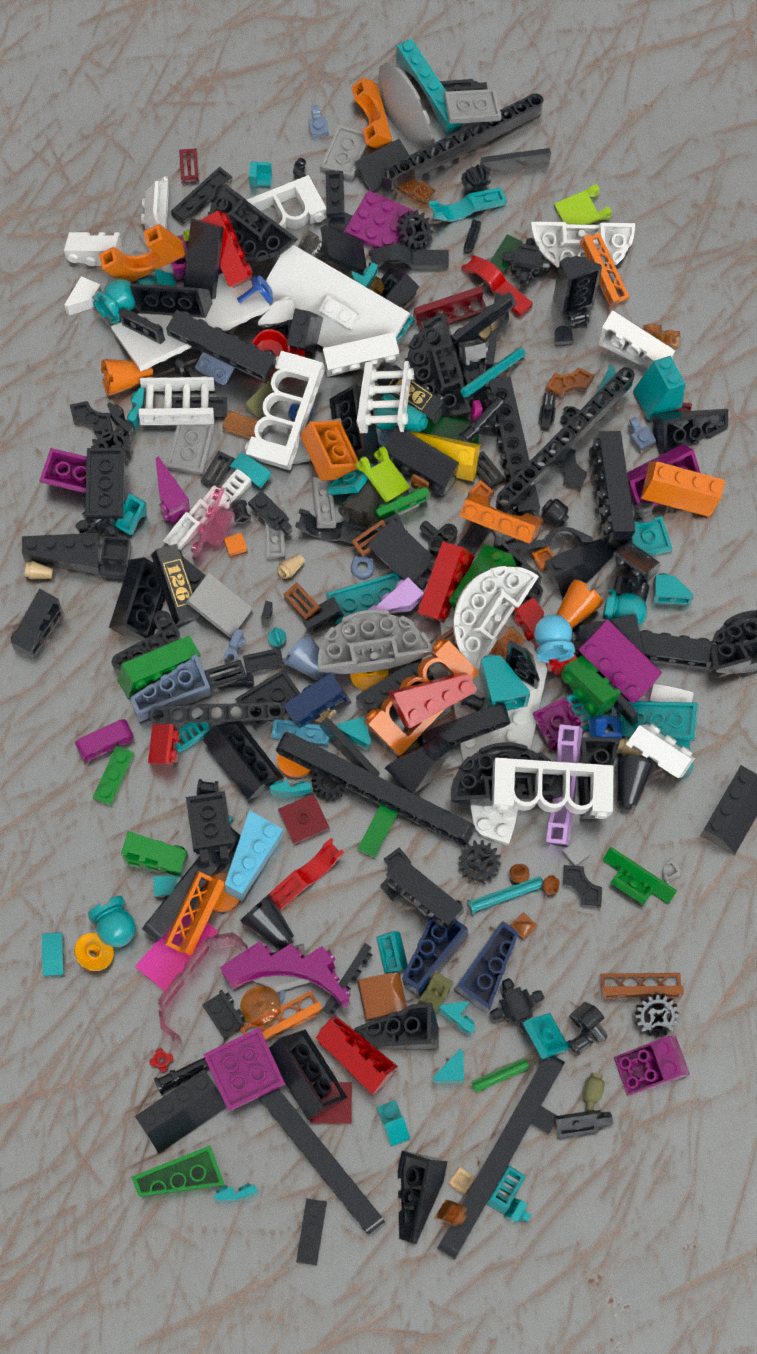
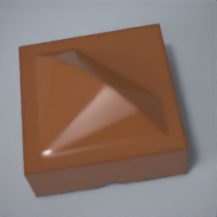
M523 912L509 926L518 931V936L524 941L538 925Z

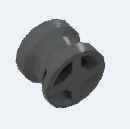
M642 502L635 505V511L638 514L636 516L637 522L648 523L655 519V515L652 513L654 509L653 503Z

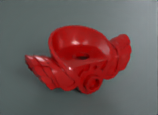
M273 329L259 332L252 341V344L256 345L258 349L271 352L275 355V358L280 355L281 351L305 357V350L290 348L287 345L286 337ZM275 366L269 377L272 376L275 372H277Z

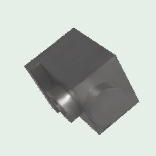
M480 339L459 343L460 361L466 365H469L470 362H478L481 358H486L488 354L487 345Z

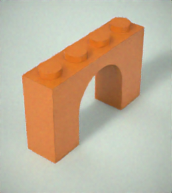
M157 224L144 231L146 245L152 251L144 255L130 256L112 247L99 254L102 270L114 278H123L132 283L154 272V269H160L186 256L183 242L166 228Z
M477 493L465 499L459 517L529 544L539 534L544 520L529 513H525L523 516H516L502 512L490 506L492 499Z

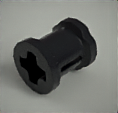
M583 307L582 310L577 311L568 310L569 324L574 326L581 322L589 323L587 308Z
M237 500L230 505L231 509L234 510V521L236 524H243L251 520V516L247 512L246 500Z
M471 694L462 700L461 705H466L477 712L481 710L486 698H480Z
M199 779L196 795L218 792L219 781L213 783Z
M582 1029L580 1034L573 1040H568L567 1044L572 1052L578 1056L583 1049L589 1045L592 1046L594 1042L589 1034Z

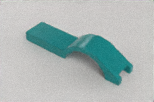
M498 187L469 193L461 201L454 204L442 205L438 200L430 201L428 206L432 208L434 219L451 222L464 219L476 211L505 206L507 199L502 188Z

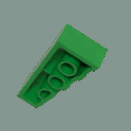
M485 544L449 599L454 611L461 593L476 576L495 567H517L512 555Z
M189 635L122 663L117 681L127 699H130L150 684L160 680L165 674L175 670L180 664L189 661L195 654H197L199 659L200 652Z
M210 1145L131 1177L138 1197L225 1185Z

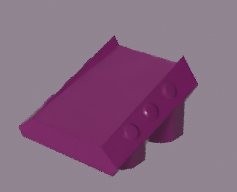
M566 697L532 714L550 750L554 751L558 749L560 725L579 727L582 725V721L579 717L575 716L572 705Z

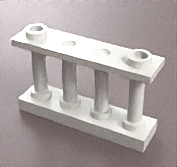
M405 361L403 371H377L374 369L372 362H365L357 416L360 433H368V426L371 423H398L400 432H404L405 424H408L407 405L410 382L414 378V370L410 368L409 361ZM386 378H402V385L375 386V381ZM376 393H400V400L373 401L372 398ZM374 408H398V415L371 416L370 412Z
M214 377L140 378L141 387L146 392V408L139 409L140 425L214 424L213 408H208L209 391H215ZM154 391H165L164 408L153 409ZM172 391H183V408H172ZM190 391H201V408H190Z

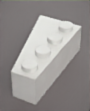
M613 310L602 327L599 340L600 346L647 369L655 360L670 355L673 359L675 350Z
M393 332L323 348L322 359L326 375L330 377L365 367V362H372L373 366H376L380 362L385 361L389 363L396 361L400 353L395 333Z

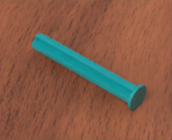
M541 876L472 901L467 900L470 913L474 915V912L543 888V879Z

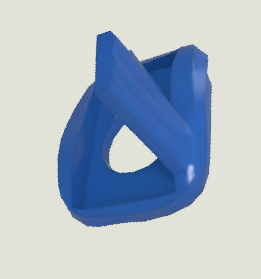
M254 276L251 280L253 287L237 298L238 302L242 303L254 292L259 291L269 305L274 300L271 287L261 276Z
M600 715L595 719L591 718L589 722L590 737L621 739L623 736L622 722L619 718ZM607 725L613 728V732L605 733Z

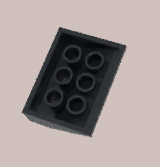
M422 658L409 663L356 696V705L365 718L371 710L381 709L382 703L389 697L387 691L399 689L402 681L407 677L418 676V666ZM428 668L426 673L428 680H435L432 672ZM414 682L413 684H411V686L420 684L421 682ZM392 704L389 711L390 718L405 733L409 728L403 725ZM446 708L436 719L451 711L452 708Z

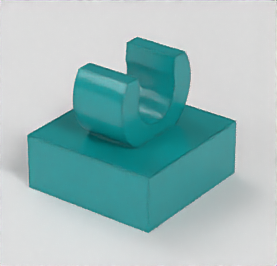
M514 1198L504 1217L517 1223L519 1219L528 1222L531 1214L525 1211L528 1204L521 1199Z

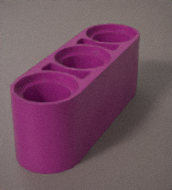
M121 719L79 738L75 745L82 760L88 761L115 749L116 746L130 742L134 735L126 719Z

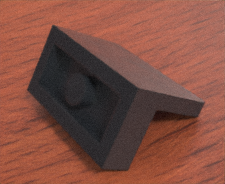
M334 597L319 604L321 610L317 611L314 617L311 616L310 620L307 621L301 615L304 625L311 635L344 617Z

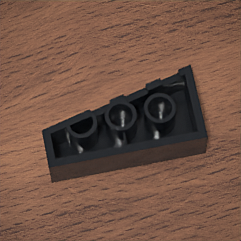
M98 533L22 536V555L25 562L34 561L46 566L59 567V569L63 570L71 569L80 573L87 572L99 576L100 539Z

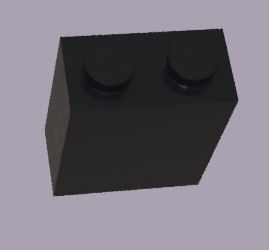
M295 308L287 345L316 353L323 317L311 311Z

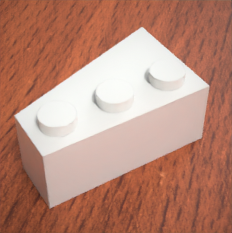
M69 232L64 248L65 258L72 263L79 262L89 266H101L100 253L112 247L123 252L120 233L114 232V235H105L104 232H99V235H90L89 232Z
M654 724L639 725L626 745L631 748L635 746L643 752V756L646 758L650 757L658 763V766L675 777H683L695 760V757L692 756V751L684 746L681 748L676 745L677 741L669 735L665 737L660 733L661 729Z

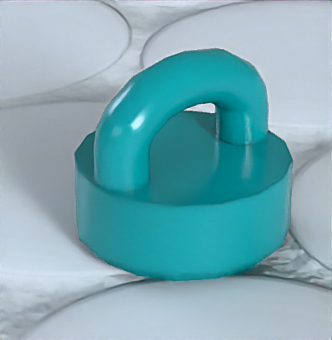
M274 627L268 634L269 644L274 648H281L286 644L287 636L285 631Z

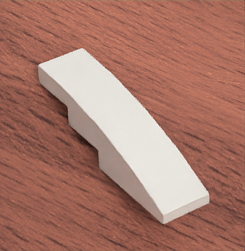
M214 485L203 499L200 498L189 513L186 512L163 541L168 545L177 544L178 549L181 550L206 526L230 497Z

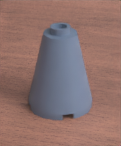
M305 632L303 635L305 639L301 637L288 652L287 657L289 659L287 660L284 657L282 662L318 681L322 675L329 673L319 671V647L312 637Z

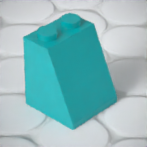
M670 355L653 361L633 392L649 420L653 418V415L673 412L682 408L686 383Z
M494 654L484 656L481 659L479 674L487 706L490 707L504 703L507 711L527 707L530 691L502 656H495Z

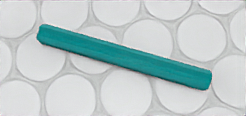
M522 347L516 349L463 387L460 393L465 398L469 397L523 358L526 352Z

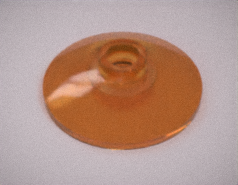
M267 986L250 988L245 992L240 1003V1010L245 1020L255 1026H265L272 1023L278 1017L281 1009L279 996L273 989ZM258 1001H262L264 1003L261 1008H258L256 1006V1003Z

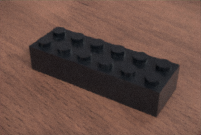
M599 431L597 437L593 440L592 447L589 449V457L593 461L591 472L595 476L594 491H597L596 507L600 511L598 522L602 526L601 541H604L605 548H620L630 541L635 533L621 431Z

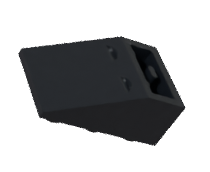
M630 541L613 553L616 558V564H618L617 566L625 572L630 570L632 575L642 582L648 583L661 566L659 561Z

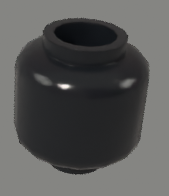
M557 498L549 499L541 509L543 511L542 517L552 526H557L559 523L563 525L569 518L567 515L569 512L568 506Z

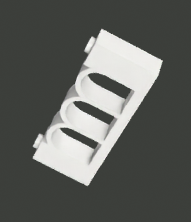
M309 175L247 199L248 202L260 211L274 206L281 219L279 225L284 229L286 227L300 229L308 221L310 224L327 218L326 206ZM296 197L304 212L300 216H290L285 212L281 202Z
M281 351L280 355L276 357L275 368L277 372L274 373L271 380L274 393L268 395L263 402V411L266 417L261 418L255 425L254 432L256 438L251 437L250 442L246 443L245 452L247 456L256 461L291 470L301 441L300 434L306 427L325 366L323 362ZM286 377L307 381L308 384L303 398L280 392L278 390L280 381ZM278 401L300 405L295 422L270 415L271 406ZM269 425H278L292 429L287 445L283 446L262 439L264 428Z
M495 758L493 762L491 809H496L497 812H508V810L514 807L525 811L532 809L538 804L542 810L552 813L561 810L565 805L566 809L571 813L584 814L590 810V815H594L598 819H605L613 812V766ZM515 772L536 773L535 799L531 802H523L516 797L514 791ZM542 774L563 775V798L560 803L551 804L544 799L542 795ZM570 776L590 777L589 804L580 806L571 800Z

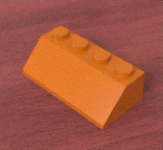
M658 461L649 462L640 499L710 517L722 497L725 480Z

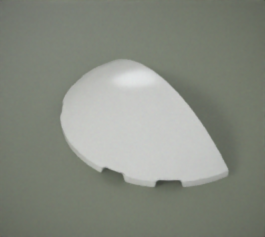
M531 222V231L536 245L543 252V256L557 267H559V262L566 257L579 256L587 259L580 241L584 236L600 233L616 266L625 257L628 248L633 242L635 223L569 225L566 222ZM595 239L593 240V242L598 250L600 244L598 240ZM600 255L604 263V266L606 267L607 260L605 257Z
M500 566L491 568L476 576L461 593L454 612L453 629L455 641L460 653L477 670L480 668L481 659L488 655L498 640L496 638L513 610L519 608L539 577L535 573L521 567Z

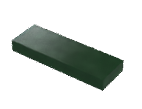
M508 234L490 261L503 275L510 265L502 261L503 253L512 252V254H515L516 248H521V243L523 244V241Z

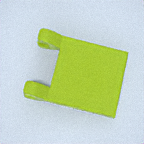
M597 184L592 185L585 191L554 203L562 221L569 225H590L599 220L609 219L612 210L610 207H605L599 212L596 210L590 197L599 195L600 188Z
M380 447L379 451L374 453V456L381 463L371 468L368 458L362 457L356 463V467L366 474L387 503L408 491L411 487L389 459L387 449Z

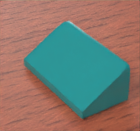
M391 931L377 936L385 974L405 972L408 963L400 932Z

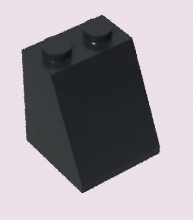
M438 735L405 752L389 763L384 769L414 794L434 779L454 747L446 739Z

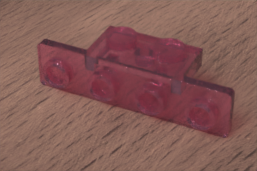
M220 487L219 490L215 489L213 493V505L207 508L205 517H207L206 522L201 524L198 530L200 537L197 542L194 541L191 547L193 557H198L204 541L221 547L234 512L218 506L225 491L224 487Z

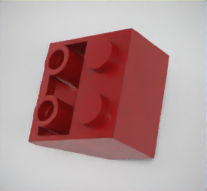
M152 724L148 756L149 764L173 767L174 762L177 763L178 751H176L175 747L176 743L180 742V732H178V728L175 725Z

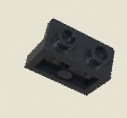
M220 990L218 995L202 1004V1006L225 1040L244 1026L243 1020H245V1017L240 1009L235 1010L233 1007L234 1000L229 992L225 994L223 990Z

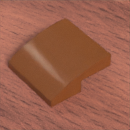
M400 972L372 976L357 981L365 1020L383 1018L392 1012H398L407 1007Z

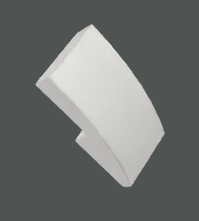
M653 684L650 701L692 702L694 693L679 688Z

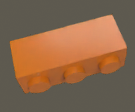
M340 420L308 423L300 437L320 481L336 480L358 469L356 467L358 462L357 456Z

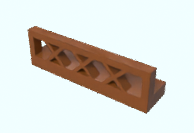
M680 973L600 974L601 999L648 998L647 994L654 997L655 992H658L660 997L665 993L667 998H681L684 994ZM627 978H632L638 985L625 986L623 983ZM647 978H653L658 985L645 986L643 982ZM667 978H676V986H666L663 982ZM605 979H613L618 985L605 986Z

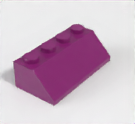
M682 444L627 472L630 497L633 505L651 502L640 499L649 462L658 461L701 473L694 449ZM651 502L654 507L659 505L658 503Z
M50 448L39 481L86 493L87 456Z
M609 619L597 628L578 649L633 704L647 692L662 674Z

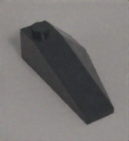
M389 268L377 283L376 287L378 290L376 293L401 307L416 295L420 286L407 273Z
M728 409L668 412L653 415V434L661 454L682 444L688 447L692 444L696 445L703 438L711 437L728 427Z
M510 640L506 654V663L521 681L537 689L540 678L533 654L528 649Z
M432 1003L412 1004L403 1010L392 1012L386 1017L378 1020L375 1019L354 1028V1031L376 1049L439 1048V1026Z
M408 1151L401 1152L398 1167V1179H401V1191H398V1198H401L399 1239L417 1244L443 1185L448 1161Z

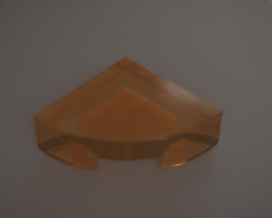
M374 277L368 289L377 294L382 293L384 290L382 280L379 277Z

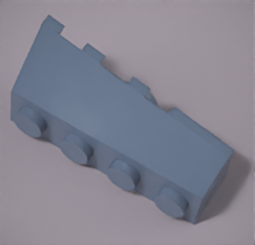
M197 654L192 656L189 661L177 666L169 674L162 676L154 684H150L131 697V702L139 722L149 719V711L154 706L186 705L211 695L209 683ZM157 709L153 712L152 717L160 715L163 712Z

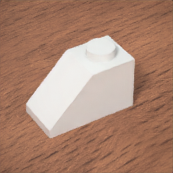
M81 276L64 304L66 314L72 315L94 308L93 303L95 299H92V296L98 291L102 292L101 285Z
M289 297L280 298V301H274L270 306V310L266 311L258 321V325L262 328H269L289 319L292 320L294 310L297 308L296 302Z

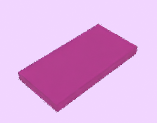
M189 914L183 916L181 920L183 928L189 926L191 922ZM208 922L192 956L182 954L164 945L172 928L171 926L165 935L135 965V968L166 993L219 933ZM181 933L174 935L171 943L180 946L182 941Z

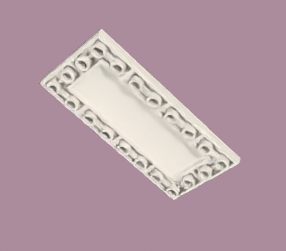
M295 245L280 255L266 279L273 294L274 300L272 304L274 301H280V298L289 297L296 302L297 309L311 311L323 317L318 344L324 348L393 332L395 337H397L410 315L406 310ZM327 296L359 314V318L352 330H348L319 312ZM382 362L374 366V369L377 370Z
M224 274L218 276L216 299H212L213 304L207 317L193 318L197 320L202 319L209 326L219 327L224 331H228L253 317L262 315L270 310V305L259 291L254 292L242 303H239L237 298L253 287L251 281L249 280L232 288L228 286ZM137 314L155 324H159L163 328L165 341L161 345L123 326L122 322L111 326L113 333L140 371L149 369L151 366L166 361L168 358L191 348V346L167 335L166 328L173 317L170 315Z

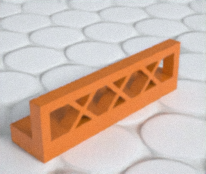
M601 234L584 236L580 244L587 259L602 266L599 285L609 307L628 299L627 290ZM597 239L600 244L598 250L593 242V240ZM600 255L606 258V260H607L606 267L604 266V263H603V261H602ZM608 272L613 273L615 277L613 283ZM615 288L621 290L622 297L618 296Z
M200 871L197 872L164 945L182 954L192 956L225 882L212 878ZM201 878L209 881L206 889L200 891L198 886ZM197 896L199 905L197 908L191 909L190 901ZM189 914L191 922L189 926L183 928L181 920L183 916ZM181 933L182 936L180 946L171 943L174 935Z
M309 991L240 1028V1031L244 1035L252 1027L260 1028L267 1043L321 1014L322 1007L319 1001L317 1002L312 991ZM310 997L313 1005L305 1009L300 1008L302 1001ZM288 1008L296 1010V1013L289 1018H282L284 1010ZM274 1018L278 1020L276 1025L270 1028L264 1027L267 1019Z

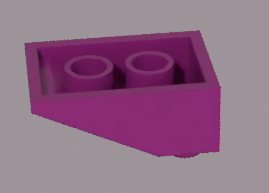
M158 456L155 459L161 502L159 506L164 520H169L173 526L178 523L186 512H190L189 499Z

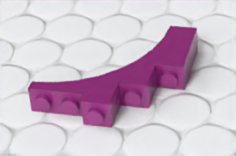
M261 941L219 967L233 990L247 982L263 977H296L322 987L343 1008L350 1005L348 997L351 995L345 986L341 987L337 981L340 979L333 970L335 969L333 961L336 959L330 950L326 951L323 946L304 957L299 947L295 949L292 944L273 954L268 945L263 946Z

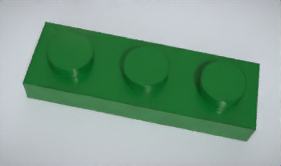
M427 487L417 488L407 496H399L392 503L381 504L376 509L378 522L429 500L430 493Z
M119 746L115 747L93 795V800L112 806L135 755L134 752Z

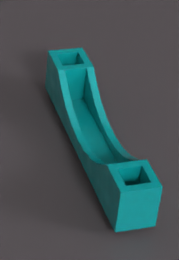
M411 38L398 44L396 49L397 60L403 69L410 73L423 89L445 134L447 135L460 129L462 123L449 124L443 97L444 92L447 91L413 39Z

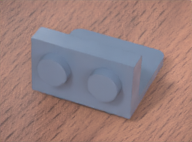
M203 352L195 366L196 370L208 377H214V381L221 385L227 384L235 367Z

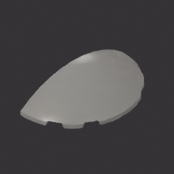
M391 62L384 63L379 68L378 88L384 110L389 119L401 133L418 145L425 148L435 143L434 134L430 133L428 125L430 124L426 110H421L420 97L416 89L399 67L394 68Z
M364 610L344 617L341 623L336 627H331L326 633L321 649L319 648L318 668L320 672L337 674L374 672L421 659L430 655L433 649L425 633H421L414 626V622L408 618L391 615L389 611Z

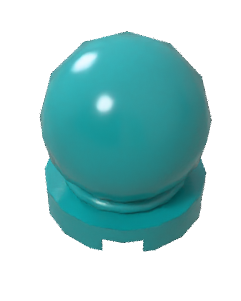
M123 278L110 281L105 286L103 292L98 291L92 296V299H95L93 304L103 318L107 316L111 319L110 323L113 325L121 320L118 312L122 308L132 311L136 306L130 288L132 283Z
M608 590V594L611 597L608 596V599H606L602 618L611 619L637 614L640 627L647 618L645 601L633 593H624L618 596L616 595V590Z
M122 896L110 898V903L101 906L99 903L88 912V917L91 923H97V935L105 945L120 948L130 943L135 935L136 926L132 915L124 910L127 905Z

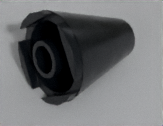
M623 753L618 754L617 802L621 803V807L632 809V806H637L657 763L653 761L650 764L649 759L630 754L624 758L622 757Z
M270 894L265 896L240 920L242 924L278 949L285 948L294 942L292 940L294 934Z

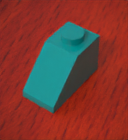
M667 573L655 575L653 581V603L691 605L693 593L676 576Z

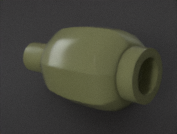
M591 1073L590 1077L585 1080L583 1097L587 1101L585 1109L587 1111L594 1110L595 1103L599 1102L602 1098L605 1082L602 1080L603 1075Z

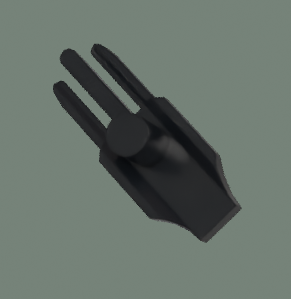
M552 391L548 393L546 405L547 394L544 393L542 406H540L539 421L541 429L549 430L555 419L556 395H553L551 404Z

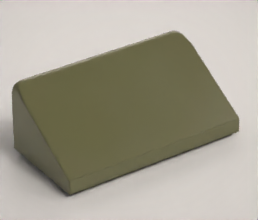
M268 380L245 403L246 410L258 420L265 415L263 411L265 398L274 393L271 380Z

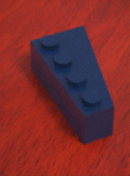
M430 918L428 920L426 929L402 977L404 986L420 997L436 971L438 973L467 938L468 928L459 921H456L447 930L444 927H438L433 922L434 919Z
M504 921L499 923L456 984L454 990L483 1011L488 1012L493 1004L492 1002L519 932Z

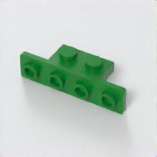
M613 847L608 849L603 858L604 862L618 870L610 883L643 905L651 894L669 904L677 892L669 884Z

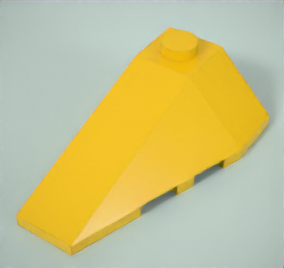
M409 431V433L459 462L456 478L475 481L481 445Z

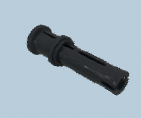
M498 396L475 422L469 423L470 426L463 433H460L459 437L464 442L471 443L479 434L483 433L482 429L498 414L506 403Z
M204 1057L177 1071L175 1069L170 1070L168 1074L153 1079L162 1095L164 1091L174 1086L179 1087L182 1081L198 1074L204 1069H209V1066Z

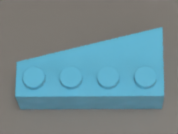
M250 810L225 882V892L240 901H243L283 838L282 828Z

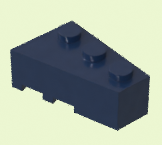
M329 673L322 675L315 684L306 686L297 696L290 697L283 706L300 729L320 718V714L327 711L328 708L330 711L336 710V705L344 701L348 704L351 700L333 674Z

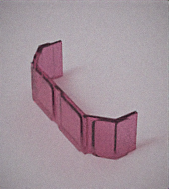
M233 932L215 935L214 938L209 936L207 939L205 938L186 962L183 971L176 975L159 998L160 1027L163 1035L171 1041H176L180 1045L183 1043L180 1035L167 1027L165 1009L211 949L234 946L242 952L248 949L247 944Z

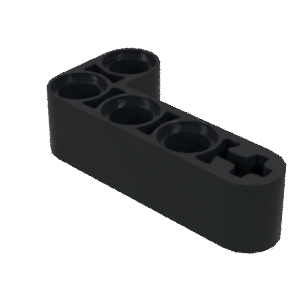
M161 610L154 615L157 633L113 656L111 663L117 674H119L121 669L118 663L129 661L127 657H130V660L134 659L133 655L136 652H141L144 655L156 650L150 648L154 643L160 644V648L181 639L179 630L167 611ZM163 618L168 620L167 623L163 625L158 623L159 620ZM171 634H175L177 636L176 639L172 641L168 640L167 637Z

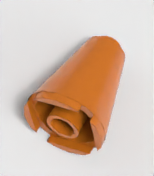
M103 359L101 361V373H104V379H102L104 390L107 395H114L140 385V378L153 376L152 366L149 369L140 371L134 361Z
M574 580L570 584L556 613L563 616L570 623L572 629L599 609L603 603L600 595L594 589L592 591L586 588L588 585L580 580Z

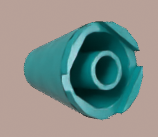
M388 393L382 396L383 401L400 400ZM408 404V424H405L404 430L421 432L427 427L428 419L424 413ZM376 408L375 416L398 415V408ZM376 423L378 426L375 427L380 430H394L398 423Z

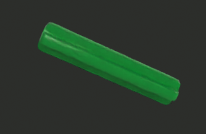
M525 1058L473 1080L471 1082L475 1092L482 1091L528 1070L529 1064Z

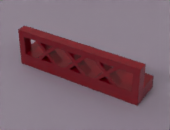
M479 286L415 307L413 318L419 332L423 329L420 321H429L441 313L449 316L447 319L448 325L476 317L486 308L483 300V290ZM479 302L482 308L476 311L471 309V305ZM457 309L465 311L462 316L455 315L454 312Z

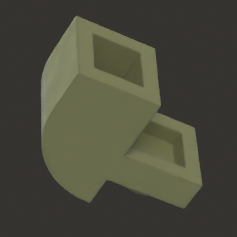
M436 971L418 1004L432 1003L436 1015L439 1007L447 998L453 981Z

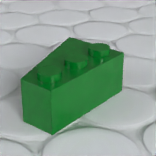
M582 655L564 665L560 674L563 681L573 690L574 696L582 702L585 711L595 719L612 709L621 691L618 688L614 690L608 684L610 680L606 677H600L596 673L598 669Z
M130 831L127 832L121 851L125 864L172 876H183L188 859L187 850L182 846H172Z

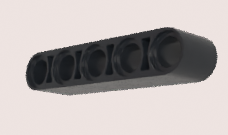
M504 703L496 704L426 730L418 737L419 745L440 735L451 746H455L506 727L511 723L506 705Z

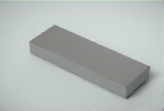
M313 477L312 487L317 528H336L333 495H329L327 492V488L332 482L331 480L320 481L319 477Z
M277 505L283 511V505ZM265 522L266 559H285L284 532L280 529L278 531L273 530Z

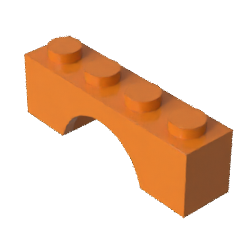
M362 77L351 86L355 102L363 108L368 117L369 125L363 129L366 145L380 149L393 140L378 84Z

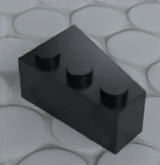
M39 588L19 627L11 636L10 642L15 650L33 659L63 615L58 598Z

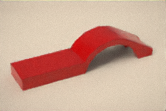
M473 255L467 264L461 266L466 273H475L484 279L494 296L495 292L501 295L510 292L517 303L511 310L519 317L532 307L533 302L506 281L501 271L488 260Z
M332 838L323 844L320 851L308 863L294 870L269 893L280 911L308 886L325 875L344 854L342 849L339 851L332 844L334 842Z

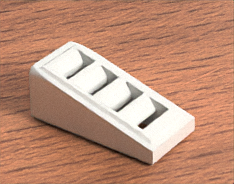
M239 469L229 477L220 489L230 497L229 501H226L222 506L226 510L252 485L251 479ZM234 484V485L237 486L239 489H238V490L235 489L232 485ZM227 490L231 491L234 495H230Z

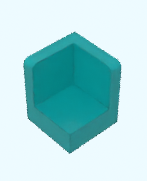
M250 161V186L271 187L272 164L270 162Z

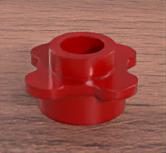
M157 1048L153 1058L149 1060V1064L152 1067L159 1068L160 1072H166L168 1064L174 1058L172 1054H167L162 1048Z

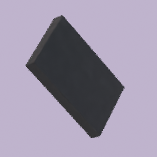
M397 139L355 161L354 165L369 190L376 192L383 188L381 185L382 170L409 156V153L401 140Z
M327 225L320 227L325 259L363 274L367 267L363 241Z
M283 669L235 698V701L237 703L278 702L283 706L290 697L297 696L300 692ZM273 705L270 708V714L276 716L279 713V707ZM253 706L250 709V714L253 717L258 716L260 708ZM253 720L249 722L257 731L274 720Z

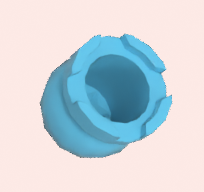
M557 614L546 615L536 624L534 632L537 645H539L536 649L537 659L541 662L549 663V659H558V662H563L573 658L575 647L570 642L572 640L570 623L563 616Z

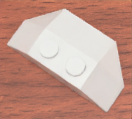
M168 176L155 181L146 190V197L142 198V209H145V212L141 213V224H144L145 230L157 224L167 229Z

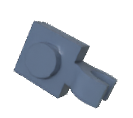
M318 105L311 106L313 119H308L311 137L328 136L329 130L326 117H320Z
M636 417L629 420L628 427L633 432L630 438L640 452L656 443L657 440L647 426L641 428L640 422Z
M235 629L229 643V648L224 653L223 658L225 662L230 656L234 657L233 662L238 660L237 652L239 648H243L246 640L243 631L240 629Z

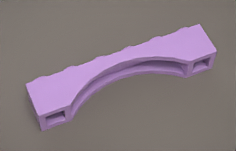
M408 577L405 581L401 580L398 582L395 590L391 593H386L382 597L381 602L377 606L373 605L369 610L389 611L391 615L412 611L422 601L424 593Z
M560 725L557 762L579 763L583 732L581 727ZM570 776V798L573 802H575L577 776ZM563 796L553 799V804L560 803ZM565 805L561 810L552 812L550 815L546 842L550 844L570 845L573 813L567 810Z

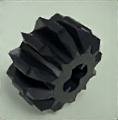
M478 164L470 169H466V172L462 174L461 180L468 192H477L486 188L491 183L492 177L485 165Z

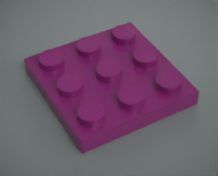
M368 190L345 228L344 233L362 240L364 244L375 249L386 245L399 244L401 236L396 235L399 233L396 227L400 225L397 220L401 218V215L412 209Z
M260 1028L203 1054L229 1112L285 1085Z

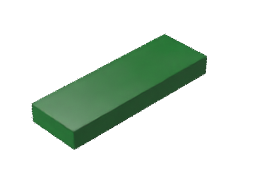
M380 805L357 851L375 859L398 813Z

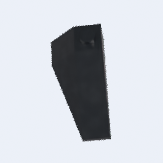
M598 539L564 551L546 560L544 571L563 600L570 584L574 580L587 583L614 556L613 553L617 549L605 548L604 541Z

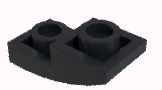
M109 402L107 407L113 423L120 432L124 430L126 436H129L131 440L135 436L133 424L125 420L124 410L119 405H113Z

